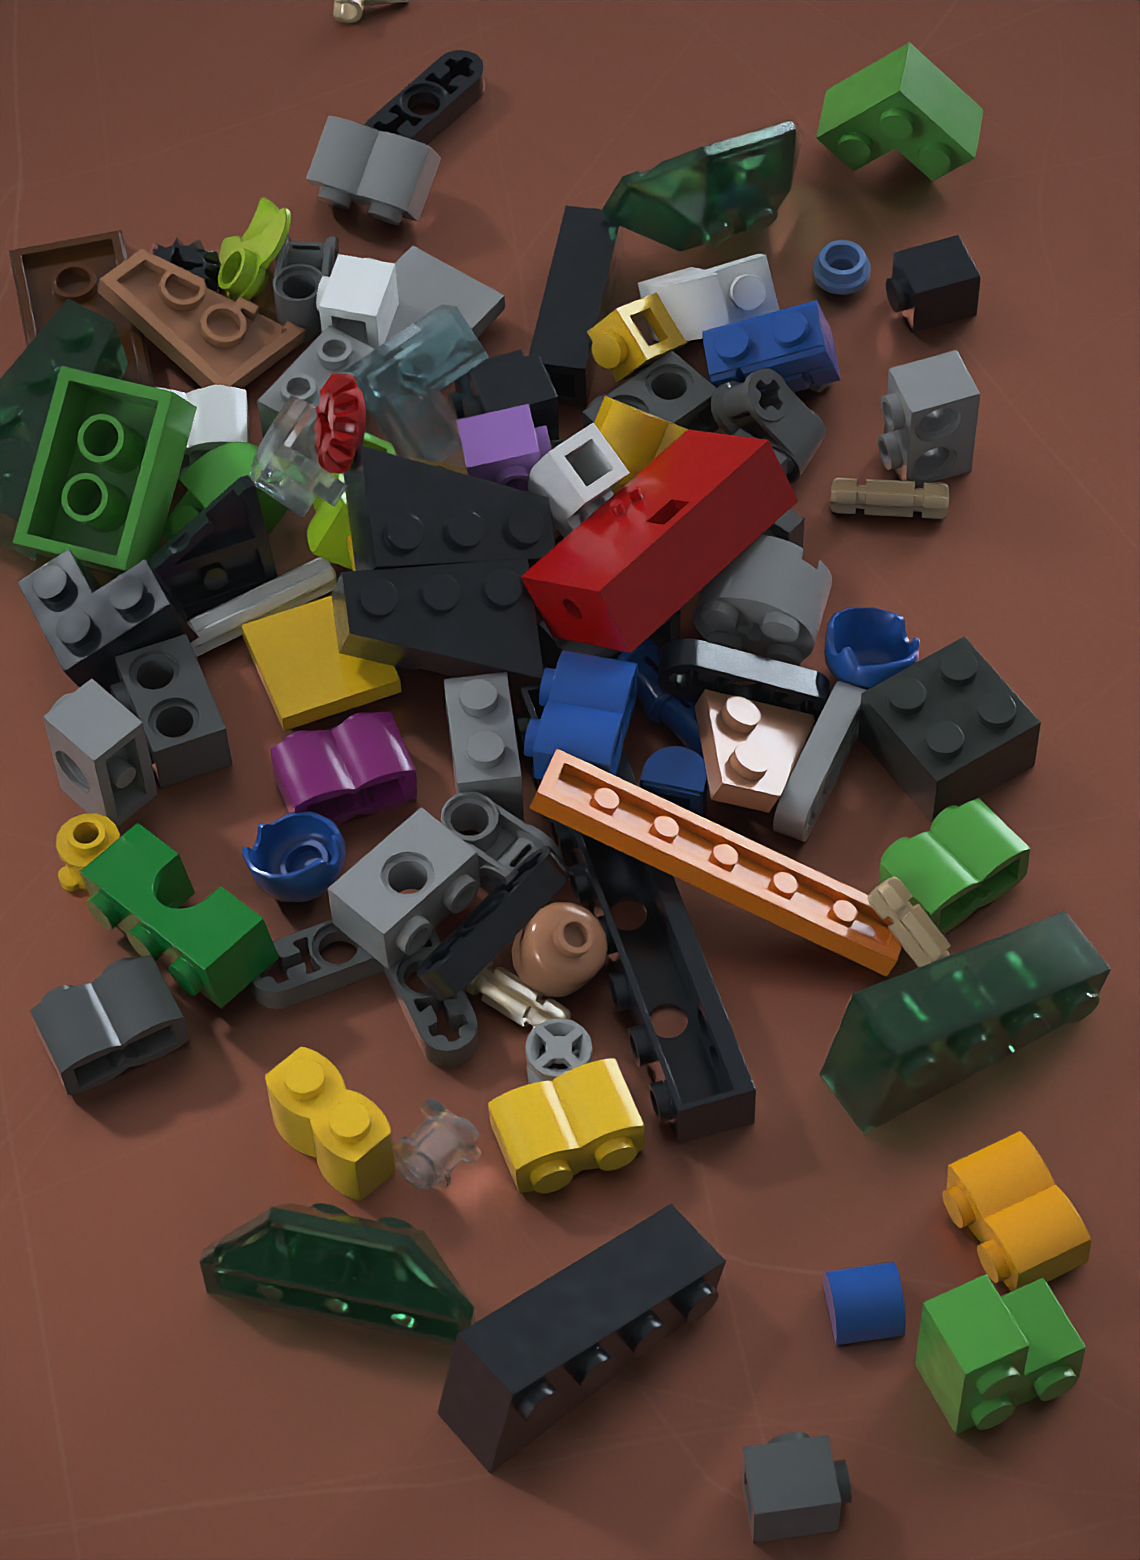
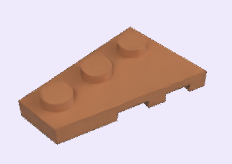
M144 249L136 252L100 278L98 293L202 388L211 385H224L242 389L301 345L304 340L306 329L288 320L283 326L259 314L258 305L241 297L234 302L206 288L205 279Z

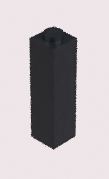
M575 206L565 207L529 355L539 353L558 396V404L587 407L597 365L592 354L593 342L587 331L609 314L623 254V212Z

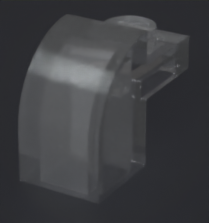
M291 395L257 449L251 466L250 478L257 488L303 518L316 498L335 507L348 486L334 477L332 473L321 468L318 462V454L314 449L316 431L313 429L316 424V407Z

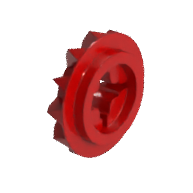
M331 374L320 390V402L315 408L317 416L316 424L313 428L316 431L314 449L318 454V462L322 470H327L329 473L345 474L353 462L356 450L363 444L366 423L365 401L363 393L358 388L356 380L352 375Z

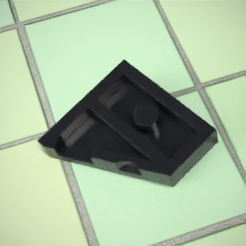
M249 475L238 478L146 560L176 594L187 616L215 608L278 577L257 491Z

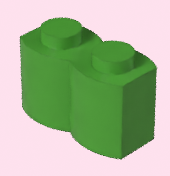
M975 799L961 806L951 805L945 808L932 822L930 831L918 834L911 839L909 837H902L892 843L882 855L878 885L894 876L900 878L913 895L908 900L911 905L914 906L919 903L944 935L962 923L978 907L997 900L1015 887L1027 875L1031 848L980 799Z

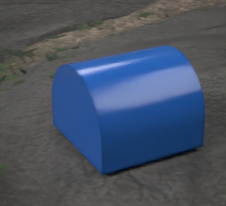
M681 746L665 747L654 752L644 765L640 779V788L705 818L707 813V774L703 758L695 751Z
M895 1262L824 1271L823 1286L836 1345L905 1335V1304L900 1276Z

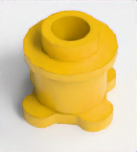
M85 813L72 817L60 828L56 836V849L60 859L66 863V866L62 867L58 872V880L64 890L73 892L80 888L87 889L80 871L120 838L116 824L108 817L97 813Z

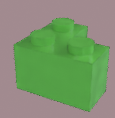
M909 42L826 90L816 139L853 171L891 150L897 149L930 180L934 181L975 159L984 109Z
M985 1274L923 1302L915 1366L956 1435L973 1426H977L979 1430L992 1428L1009 1418L1014 1412L1015 1407L1038 1396L1040 1400L1048 1401L1066 1393L1076 1384L1077 1378L1080 1376L1086 1346L1044 1277L1000 1297L990 1278Z

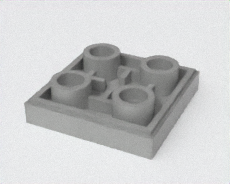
M412 245L394 263L399 304L381 352L436 381L505 310V295Z

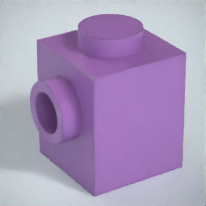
M529 404L456 420L469 476L529 492L528 483L531 469L546 453L552 450L547 426L534 428Z

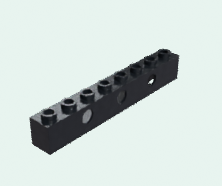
M541 682L520 687L521 713L513 715L517 742L522 752L524 751L525 736L530 719H541L545 707L539 705ZM622 748L616 776L638 786L624 748ZM532 764L531 775L537 792L542 779L534 778V766ZM549 818L555 844L561 852L569 850L574 866H570L569 869L571 871L570 883L575 899L579 905L588 902L592 914L599 920L606 933L608 947L606 955H608L614 971L608 973L611 996L617 1011L628 1009L634 1026L628 1028L631 1050L639 1067L649 1065L655 1082L648 1084V1090L658 1122H670L678 1144L754 1123L756 1088L674 877ZM622 901H633L645 909L647 918L637 929L621 930L616 928L610 912L611 908ZM673 1007L680 1010L686 1016L688 1024L680 1035L673 1038H663L656 1035L650 1016L660 1008Z

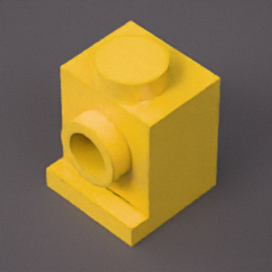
M657 292L615 309L587 331L593 342L592 354L595 361L601 367L610 369L617 382L633 376L636 371L652 364L670 350L675 353L688 343L675 325ZM644 317L660 341L651 346L648 345L636 325Z

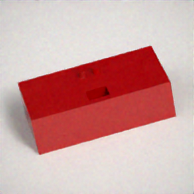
M688 429L526 571L521 578L552 637L631 653L795 505L798 500L769 440Z

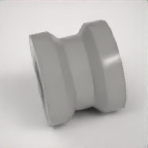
M562 1018L546 1020L537 1025L528 1035L525 1045L528 1082L531 1084L541 1081H552L573 1068L592 1062L593 1048L591 1037L584 1027L572 1020ZM553 1063H555V1064H563V1063H564V1064H565L567 1067H569V1068H567V1069H564V1068H563V1069H556V1068L551 1069V1068H549V1066H551Z

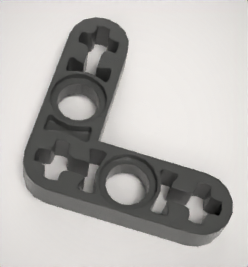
M331 919L274 940L273 943L279 958L250 983L251 994L258 1003L267 1008L282 1009L385 972L416 1041L428 1061L442 1067L460 1066L471 1060L478 1049L479 1032L477 1018L464 989L448 999L439 1001L432 992H415L406 985L408 977L416 972L423 961L441 944L435 929L432 930L429 939L421 949L414 954L403 955L387 969L336 927ZM337 941L348 942L357 949L355 956L342 964H333L325 961L321 957V952L327 945ZM310 954L313 973L307 974L305 962L302 963L301 956ZM279 967L283 974H287L288 980L276 984L275 979L272 976H268V971ZM443 1008L445 1018L451 1030L459 1032V1039L456 1041L448 1042L444 1035H438L437 1016L435 1013Z

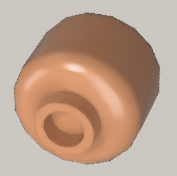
M555 902L541 908L517 933L511 952L513 967L523 983L541 992L543 996L565 997L580 990L596 975L604 964L608 947L606 933L601 923L589 910L572 902Z

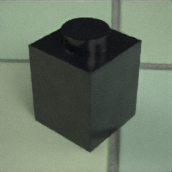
M956 235L894 252L892 278L886 280V293L893 311L896 313L902 312L913 333L977 315L981 275L960 236Z

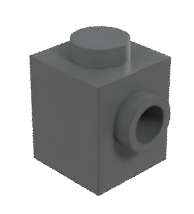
M791 1432L778 1435L767 1444L742 1447L741 1478L753 1543L839 1531L841 1504L852 1502L851 1484L845 1459L833 1461L828 1435L810 1437L806 1433Z

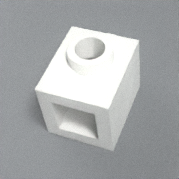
M338 254L330 277L323 276L318 286L316 307L320 311L322 332L330 325L376 349L377 355H380L399 304L395 264L372 258H359Z

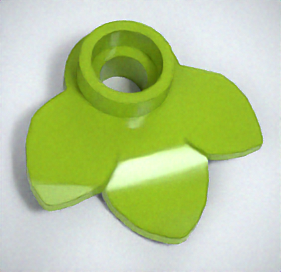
M262 197L249 228L242 237L229 236L222 241L219 254L221 267L218 274V284L221 289L227 291L229 299L236 302L241 297L249 301L252 297H257L263 292L270 276L268 266L278 255L289 232L291 222L290 210L286 208L279 210L272 201Z

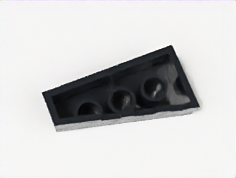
M669 1204L458 1333L437 1414L491 1474L686 1321L694 1322L704 1316L719 1297L716 1289L726 1260L672 1204Z

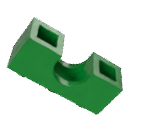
M136 823L80 871L91 896L86 900V905L96 920L110 931L116 926L127 934L131 945L142 957L152 955L154 961L159 959L166 964L174 980L191 996H196L201 992L217 1006L223 1008L279 958L264 918L222 886L199 904L178 909L195 894L180 855L139 823Z

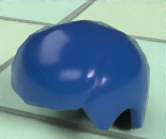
M850 607L833 613L827 623L824 650L825 662L831 674L838 681L868 690L919 662L920 640L919 638H913L912 643L909 641L905 629V620L897 613L875 607Z
M314 811L291 812L270 824L261 823L257 829V838L253 848L243 847L242 856L255 882L263 892L281 902H309L322 896L337 880L345 863L347 846L340 830L333 821Z

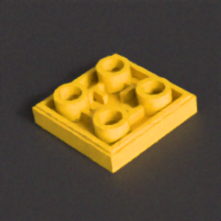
M332 595L241 625L243 639L283 731L402 692L400 678L394 666L339 653Z

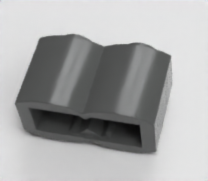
M152 955L136 959H119L107 966L102 975L93 982L77 986L63 985L48 992L41 1002L30 1010L36 1031L68 1095L87 1091L112 1080L129 1067L157 1060L190 1040L184 1017Z

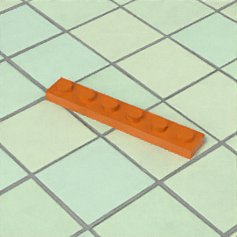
M556 749L529 807L530 809L886 977L889 975L898 960L902 946L888 929V926L892 924L890 919L886 917L881 920L868 903L869 895L562 750Z

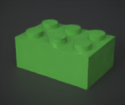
M61 366L13 543L38 555L53 559L70 549L84 566L118 575L126 572L144 559L150 558L160 546L197 407L172 391Z

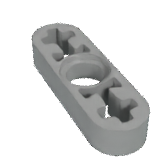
M838 681L834 686L781 794L774 815L773 831L803 842L810 836L858 737L861 693L867 691L866 689L842 681Z

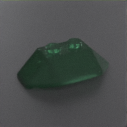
M789 120L702 146L662 161L650 170L641 173L640 171L630 173L620 179L601 209V213L607 221L679 252L700 245H704L705 248H712L723 243L730 236L744 231H748L749 234L759 233L774 223L778 217L776 211L791 191L804 132L798 123Z
M286 1203L269 1208L203 1249L199 1261L206 1292L209 1294L452 1346L455 1345L458 1333L476 1323L473 1304L425 1231L415 1229L411 1224L397 1218L383 1217L375 1221L348 1215L341 1208L330 1204L316 1203L308 1207Z

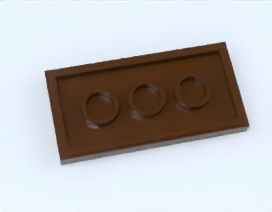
M122 230L9 251L43 430L61 366L155 388L144 334L98 293L100 278L128 259Z

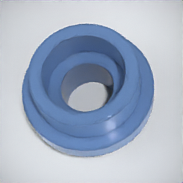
M836 240L826 244L813 263V278L822 289L833 294L842 295L857 292L868 283L870 278L871 265L869 259L865 255L864 250L858 244L851 241Z

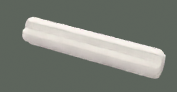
M318 557L190 619L199 638L190 643L195 656L198 657L243 635L241 627L243 624L304 605L333 591L337 583V576L329 561Z

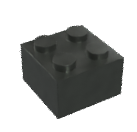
M964 636L861 693L858 738L932 824L937 815L951 805L961 806L975 800L1035 766L1041 722Z

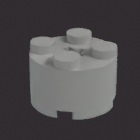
M760 535L701 589L693 614L694 624L700 634L706 639V642L801 666L802 660L807 658L814 649L833 580L828 567L819 560L816 569L802 560L804 549L792 542L772 536Z

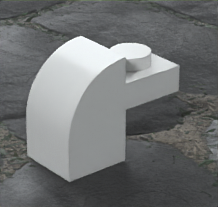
M756 254L706 270L688 267L637 283L641 298L656 292L658 293L666 310L686 341L702 339V331L779 311L767 256L763 254ZM648 323L651 339L659 341Z
M591 423L550 450L534 465L529 474L528 491L549 498L554 533L559 530L565 538L614 495L611 490L630 472L596 425Z

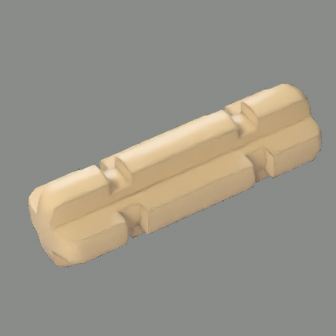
M856 478L833 479L831 485L830 507L831 511L836 514L855 515L856 509H865L864 515L913 518V512H922V518L943 519L948 512L949 489L948 485L944 483L924 482L923 488H915L914 481L866 479V485H857Z
M894 876L885 880L869 894L868 903L881 920L886 917L890 919L892 924L888 926V929L919 969H923L925 966L928 968L930 973L926 975V978L940 995L946 996L961 988L971 976L968 966L958 953H954L952 956L948 953L947 949L951 944L919 903L914 906L911 905L908 900L913 895L900 878Z
M492 960L463 988L472 995H477L481 992L483 994L481 998L483 1002L522 1027H526L529 1024L533 1025L532 1030L546 1020L557 1018L570 1020L571 1012L568 1008L552 998L543 1001L541 999L543 996L541 992L530 988L513 973L501 966L496 969L491 968L494 962Z

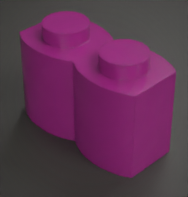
M391 712L357 713L348 717L342 724L332 730L297 731L270 748L273 775L289 813L314 811L333 821L337 826L357 814L378 813L403 805L417 797L416 769Z

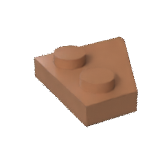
M705 689L694 705L711 800L769 813L781 796L815 722L814 716L749 700L740 696H732Z

